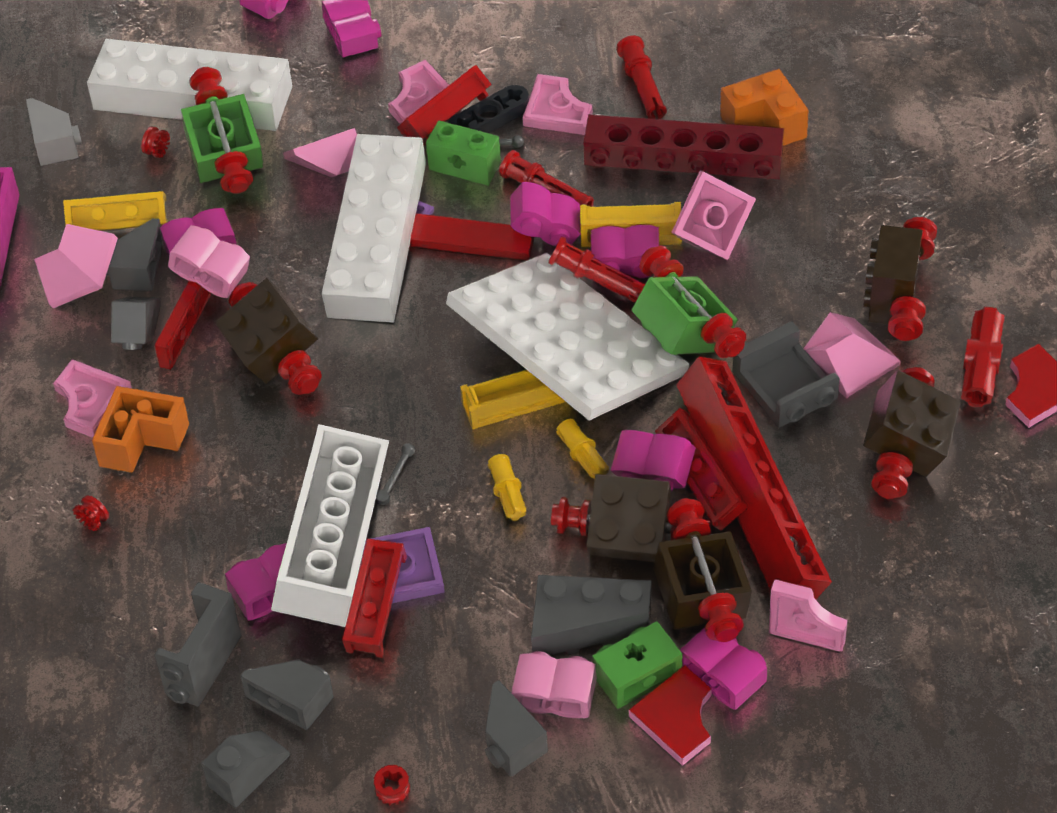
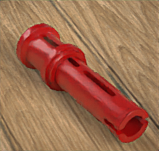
M636 35L624 37L616 47L618 55L625 62L624 71L627 76L633 78L648 119H655L653 110H655L658 119H661L666 115L667 109L663 104L650 72L652 62L650 57L644 53V42L641 37Z
M515 150L510 151L504 157L499 169L501 177L505 179L510 177L519 183H535L545 187L551 193L563 194L575 199L580 205L593 207V197L545 173L541 164L537 162L532 164L520 157V153Z
M561 236L548 264H557L573 272V277L577 279H582L584 276L636 303L645 286L644 283L593 258L594 254H592V251L588 249L583 251L567 243L566 238Z

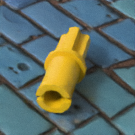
M570 418L561 422L556 428V434L569 448L570 457L573 461H579L591 478L595 479V474H608L609 466L595 449L596 443L594 440L587 438L574 419Z
M498 454L488 460L489 464H487L495 483L493 492L500 498L506 517L511 518L512 521H518L527 512L520 492L522 487L521 481L514 475L509 456Z

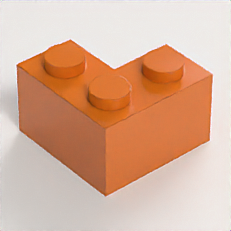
M780 69L721 88L720 116L726 124L784 128L783 146L807 138L809 110Z
M116 386L92 439L99 467L133 473L145 445L178 451L189 427L184 398Z

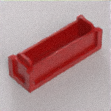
M474 65L407 117L397 129L404 137L422 138L423 146H426V141L429 138L428 135L432 133L438 121L446 122L475 98L481 101L488 97L486 89L492 84L478 66Z
M367 538L342 639L347 653H354V650L375 653V657L383 658L384 648L382 643L401 563H405L407 558L403 543Z

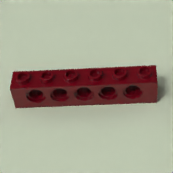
M588 114L583 142L584 165L696 174L699 171H703L712 175L780 179L784 128Z

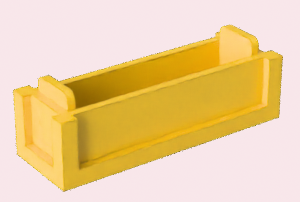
M163 191L63 200L65 226L70 224L98 231L138 228L153 218L160 219L162 226L169 222L166 219L165 212L166 194Z
M674 202L668 205L604 207L580 205L581 247H591L592 229L603 226H616L625 229L635 225L659 227V245L682 244V240L671 233L681 212V202Z
M528 370L467 386V384L460 386L462 406L472 429L566 402Z

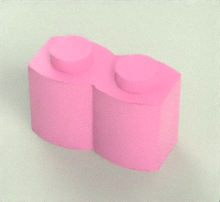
M191 225L171 250L168 267L182 278L198 282L199 285L210 293L222 298H228L247 272L250 256L239 245L220 241L209 229Z
M541 651L520 654L511 693L528 712L539 714L553 713L567 718H589L597 680L596 665L580 656L556 659Z

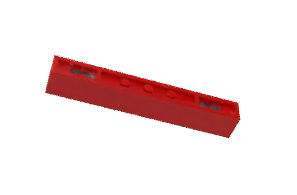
M699 356L676 386L693 422L748 506L737 518L759 564V568L770 590L774 580L811 588L814 598L817 600L832 581L726 361Z

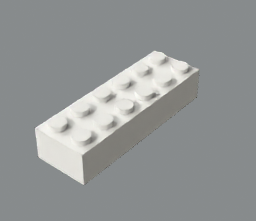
M105 39L87 85L93 110L182 120L181 109L196 105L194 97L198 91L191 88L189 83L190 77L197 69L210 67L220 71L222 81L218 86L225 88L227 98L240 94L245 95L255 129L277 131L292 89L289 61L284 58Z
M357 134L322 289V298L327 318L394 323L426 167L422 138Z
M318 424L276 582L271 607L272 611L346 627L389 440Z

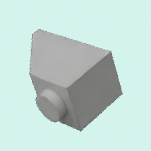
M34 98L26 99L40 166L79 158L76 145L82 144L78 125H71L69 113Z

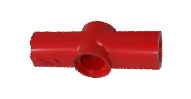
M984 307L981 310L975 311L973 316L971 339L967 340L963 365L965 376L961 399L965 400L972 407L981 408L985 404H991L994 395L995 376L999 374L1003 348L1001 336L1005 317L997 308Z

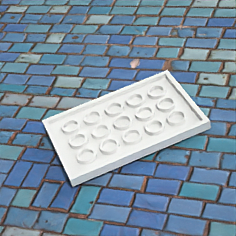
M548 253L448 293L446 304L589 421L683 377L689 368L687 361L679 355H671L661 347V343L649 331L645 330L583 280L573 277L571 271L557 264H548L551 257Z

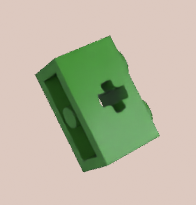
M438 121L426 141L428 169L431 171L489 186L501 164L499 136Z
M658 621L647 627L635 629L628 637L615 644H607L599 649L596 654L592 655L593 663L596 665V681L617 709L651 692L682 668V652Z

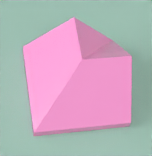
M355 128L289 150L284 152L283 155L286 160L331 178L349 172L357 133Z
M699 171L671 233L686 243L728 260L756 198L703 171Z
M66 224L59 248L34 259L48 303L52 308L102 289L118 237L112 233Z
M831 312L803 348L827 376L832 373L838 375L840 378L839 392L846 399L898 367L901 362L855 318Z

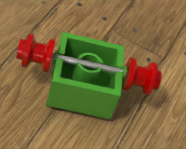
M202 67L197 69L189 79L191 88L198 91L194 97L196 105L181 109L184 132L200 183L221 178L220 184L224 191L233 194L242 193L253 182V175L250 171L263 168L261 145L244 94L227 98L225 88L218 86L222 81L220 71L210 67Z
M665 246L651 247L646 250L642 255L639 268L644 275L653 277H649L631 310L639 318L642 326L650 331L661 343V347L671 355L715 352L720 358L737 356L743 350L746 341V333L739 327L734 328L738 319L698 276L681 277L684 271L683 265L678 260H670L671 253Z

